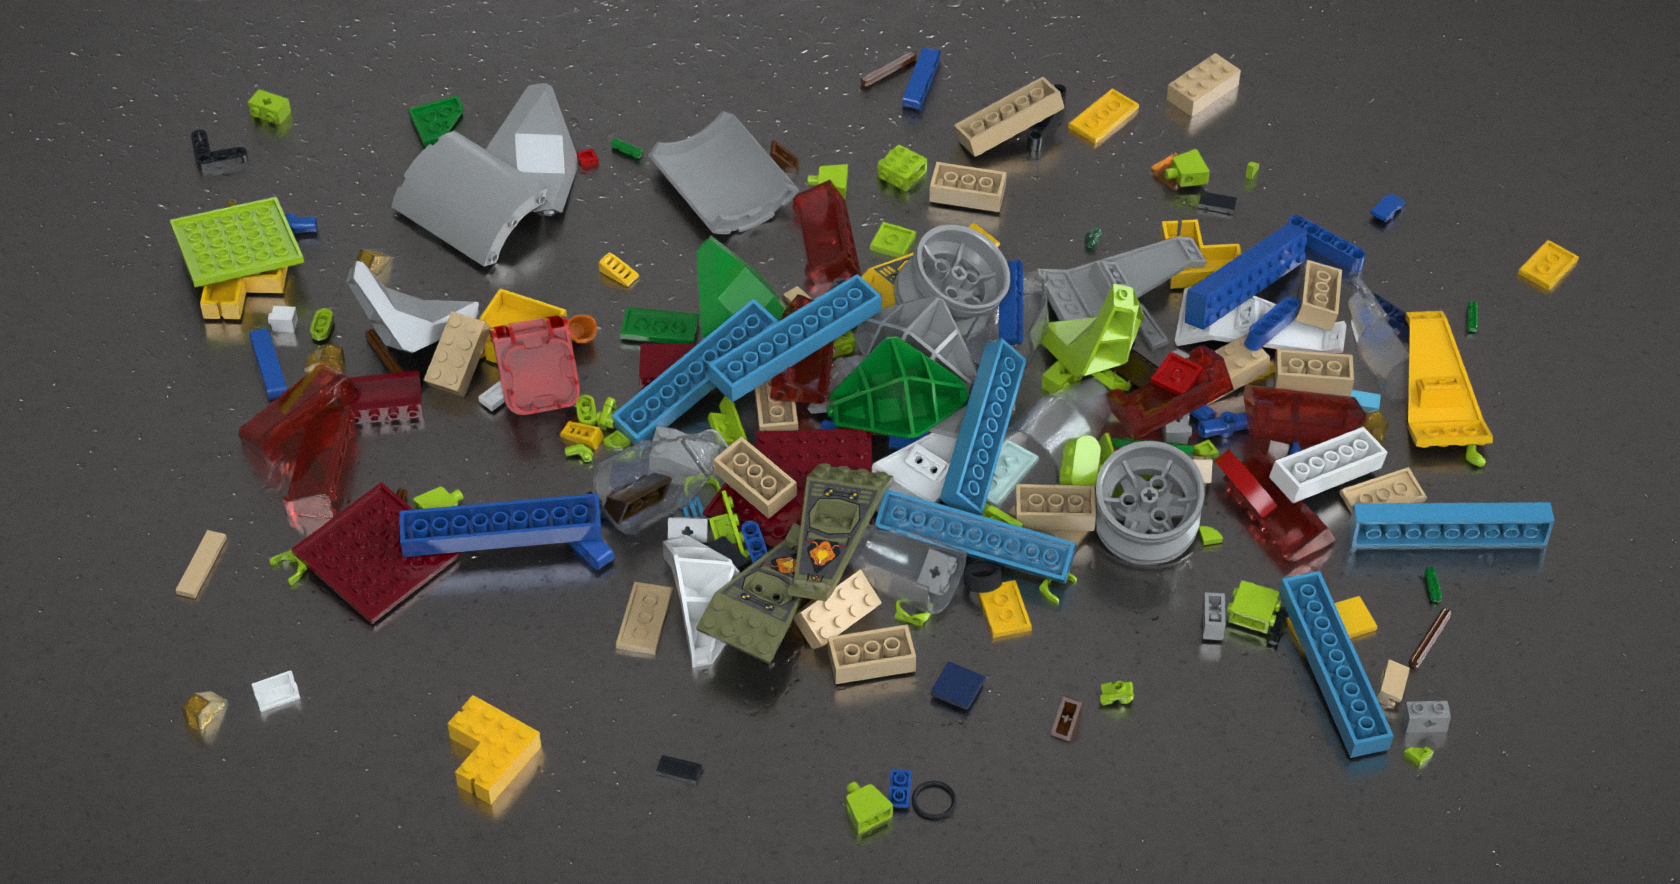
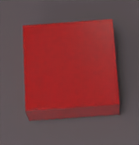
M593 148L576 153L582 169L599 164Z

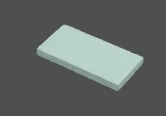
M1007 439L1002 444L986 503L997 508L1016 487V484L1039 461V456Z

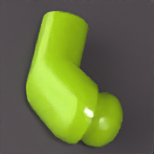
M583 444L565 447L567 457L578 454L584 462L592 460V450Z
M1467 444L1466 460L1478 467L1484 466L1486 460L1481 454L1476 452V444Z

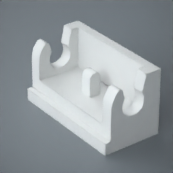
M291 670L252 684L260 712L300 699L298 687Z

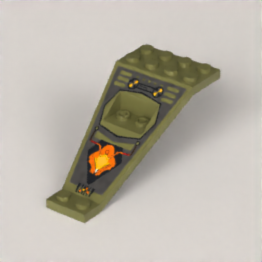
M822 463L817 465L807 476L794 581L788 587V595L827 601L830 598L882 496L893 484L892 475H887L886 472L871 473L866 469L851 470L846 466L831 467L830 464Z
M793 523L785 540L716 591L696 630L770 664L802 600V597L788 595V587L794 581L801 526ZM761 587L762 591L756 592L755 589ZM774 596H780V599L777 601L773 598Z

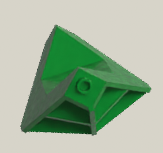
M710 235L697 248L701 335L704 338L753 298L778 321L792 314L757 270Z
M898 336L885 337L828 395L829 406H826L827 416L831 417L836 426L902 438H914L921 436L968 404L967 386L960 377Z

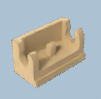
M1390 659L1382 669L1376 691L1379 703L1395 707V702L1388 699L1401 702L1410 670L1409 667Z

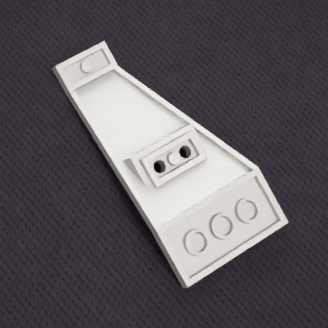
M1191 287L1184 288L1175 343L1177 346L1209 340L1232 342L1247 334L1249 328L1277 304L1253 296L1202 330L1185 323L1187 290ZM1295 317L1293 322L1263 347L1335 354L1343 353L1347 325L1345 321L1335 322L1330 331L1309 324H1303L1296 321Z
M930 433L875 462L872 465V473L886 472L887 475L893 476V484L888 490L938 503L941 500L940 495L957 439ZM922 459V462L917 464V461ZM937 468V472L932 473V470ZM883 496L875 510L877 513L879 512Z

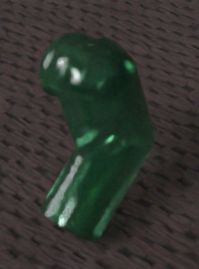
M1096 227L1085 234L1084 242L1088 245V248L1097 245L1095 238L1102 235L1100 227Z

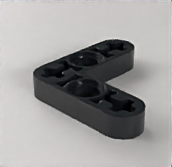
M195 130L191 134L195 160L200 170L243 164L248 160L247 150L244 147L211 152L206 131ZM201 148L206 149L205 151H198ZM220 157H226L224 160H218Z

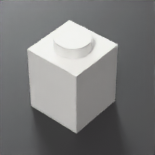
M273 306L272 313L268 315V323L271 324L272 332L295 333L298 321L296 307Z

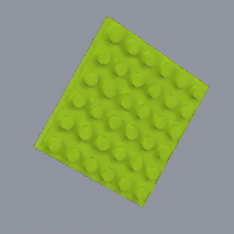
M277 197L170 220V226L194 287L304 263L301 250Z

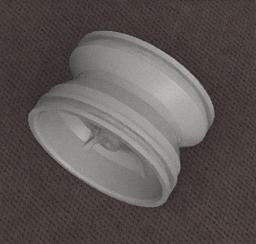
M941 225L929 230L921 238L914 250L913 257L899 271L894 283V296L897 305L932 295H937L944 299L965 341L975 336L981 330L989 317L990 311L998 306L1007 294L1010 286V271L1002 252L983 234L965 226Z
M1140 441L1115 451L1102 465L1096 483L1095 529L1105 547L1117 557L1139 565L1163 564L1184 553L1197 535L1204 500V482L1198 467L1183 451L1163 442ZM1150 474L1156 476L1146 481L1139 475ZM1173 484L1178 488L1182 496L1171 493ZM1120 485L1124 493L1118 498H1112L1115 490ZM1154 486H1160V487H1162V489H1158V490H1157V489H1155V488H1153V487H1154ZM1127 501H1129V502H1131V503H1133V504H1132V505H1126V504H1124V503L1127 502ZM1155 517H1162L1163 520L1158 521ZM1183 517L1174 528L1171 518ZM1117 520H1125L1124 526Z

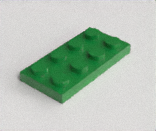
M626 307L620 339L669 344L695 343L700 314Z

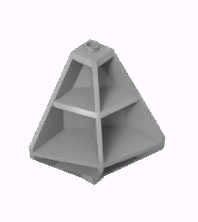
M546 83L528 85L485 150L548 188L544 204L532 211L540 216H554V214L562 213L578 168V158L552 86Z
M356 261L349 266L346 284L351 288L386 346L414 353L440 340L451 311L475 319L479 316V302L422 300L385 287L363 262Z
M932 295L882 308L879 313L856 326L853 337L864 358L885 337L898 336L960 377L966 384L968 398L970 397L978 370L944 299L937 295Z

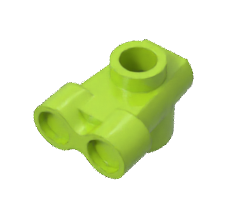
M611 397L606 398L602 412L599 411L596 416L598 427L604 431H607L608 428L615 429L612 414L617 411L618 407L615 405L616 400Z
M1131 681L1101 684L1102 694L1100 695L1102 705L1113 704V701L1117 700L1121 704H1128L1134 698Z

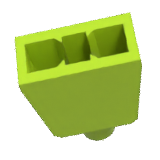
M1197 149L1173 157L1171 168L1164 170L1165 178L1167 180L1175 178L1181 187L1208 184L1210 171Z
M848 165L820 166L818 176L808 175L807 186H817V195L819 197L846 201Z
M438 487L413 498L415 510L458 506V502L464 499L459 489L449 494L443 487Z
M852 782L846 787L849 794L845 797V807L858 834L893 817V804L872 784L860 788L857 782Z

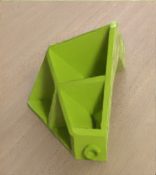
M1116 284L1111 285L1097 317L1042 324L1041 343L1076 378L1125 364L1128 361L1129 353L1140 324L1144 319V313L1134 289Z

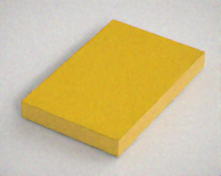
M1547 240L1521 266L1518 274L1549 291L1578 261L1579 256Z
M1016 580L1002 582V585L994 591L978 593L993 638L1032 631V625Z

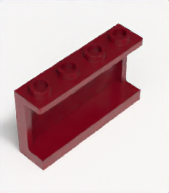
M699 343L640 344V389L643 390Z
M419 371L343 378L347 425L423 417Z

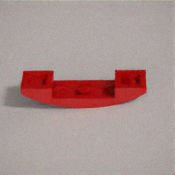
M1229 449L1214 461L1262 518H1265L1278 507L1265 489Z

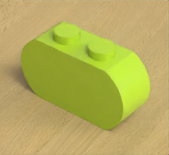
M1089 435L1072 437L1065 442L1060 468V485L1096 486L1101 447L1094 437Z

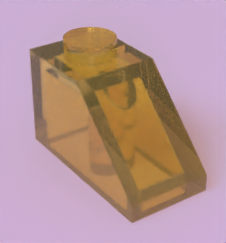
M360 249L356 261L363 262L377 277L392 261L393 257L380 251Z
M321 346L308 355L304 372L342 375L345 363L343 346Z
M1368 409L1353 413L1359 428L1364 427L1377 441L1386 439L1389 423L1381 410Z
M212 691L194 693L181 707L185 722L202 730L227 703V699Z

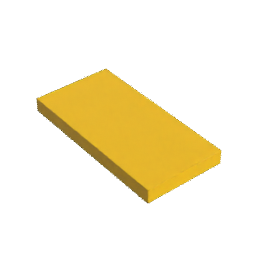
M1112 88L1068 124V128L1096 144L1138 110L1139 104Z
M1360 596L1334 603L1350 638L1377 630V624ZM1287 617V621H1286V622H1287V624L1289 625L1291 631L1293 632V634H1294L1296 640L1298 641L1300 647L1302 648V645H1301V643H1300V641H1299V638H1298V636H1297V634H1296V632H1295V629H1294V627H1293V625H1292V622H1291L1290 618Z

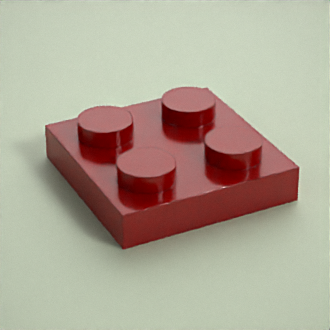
M1170 352L1151 377V383L1184 398L1202 374L1203 366Z

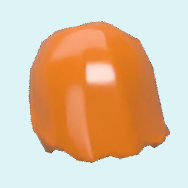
M575 315L567 320L572 343L585 344L593 340L597 334L596 321L590 315Z

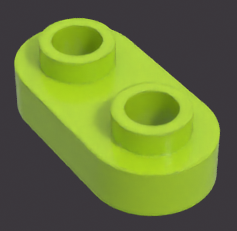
M322 308L316 311L310 327L313 339L324 340L329 336L334 322L333 312L330 309Z
M590 395L579 396L576 401L578 423L595 426L597 423V412L594 398Z

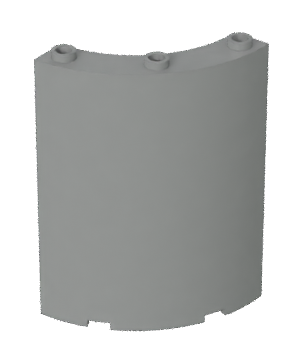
M722 111L704 130L690 138L671 143L657 142L648 155L711 232L716 234H730L731 231L736 230L743 232L766 222L776 215L774 213L781 206L785 207L799 192L796 185L736 116Z
M454 130L439 137L438 142L434 145L429 144L416 157L404 174L406 179L402 187L398 186L391 207L479 264L488 266L497 262L505 240L513 228L517 226L518 222L530 211L544 204L548 188Z

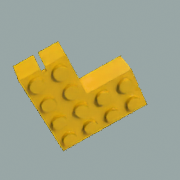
M1198 219L1181 220L1179 236H1177L1178 220L1162 221L1161 241L1174 237H1192L1207 261L1204 267H1188L1169 279L1170 289L1192 287L1242 254L1239 244L1203 245Z
M288 266L205 285L200 301L203 318L220 319L223 316L224 319H241L246 292L283 293Z
M499 289L479 320L486 322L492 328L548 316L564 315L567 317V311L563 308ZM489 333L480 358L483 359L486 356V360L497 363L494 344Z
M472 695L461 707L462 712L458 711L447 723L449 737L473 751L455 771L457 786L471 794L475 792L476 797L491 805L541 747L540 732Z

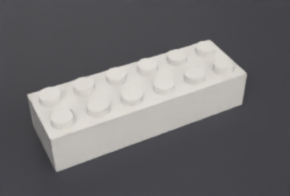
M1361 427L1275 461L1269 477L1290 501L1295 503L1380 469L1388 452L1364 427Z

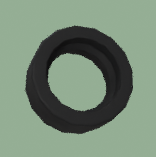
M990 561L971 563L964 569V585L972 592L987 593L994 591L1002 585L1001 568L998 564Z

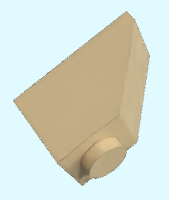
M1189 456L1198 467L1204 486L1207 483H1211L1212 459L1208 456Z

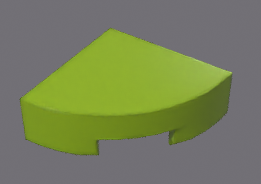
M1249 162L1247 164L1246 178L1252 180L1259 169V163Z
M619 430L603 439L604 444L611 448H624L631 445L630 440Z
M1209 439L1193 446V452L1198 456L1219 457V451Z
M1199 526L1198 532L1203 546L1222 543L1223 537L1217 530L1207 526Z
M1409 747L1404 750L1403 755L1420 767L1433 755L1434 751L1428 747Z

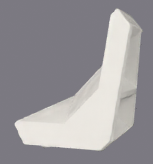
M687 535L681 538L663 541V556L672 568L680 598L692 667L713 664L726 644L697 631L696 627L714 593L739 575L740 572L734 566L731 559Z

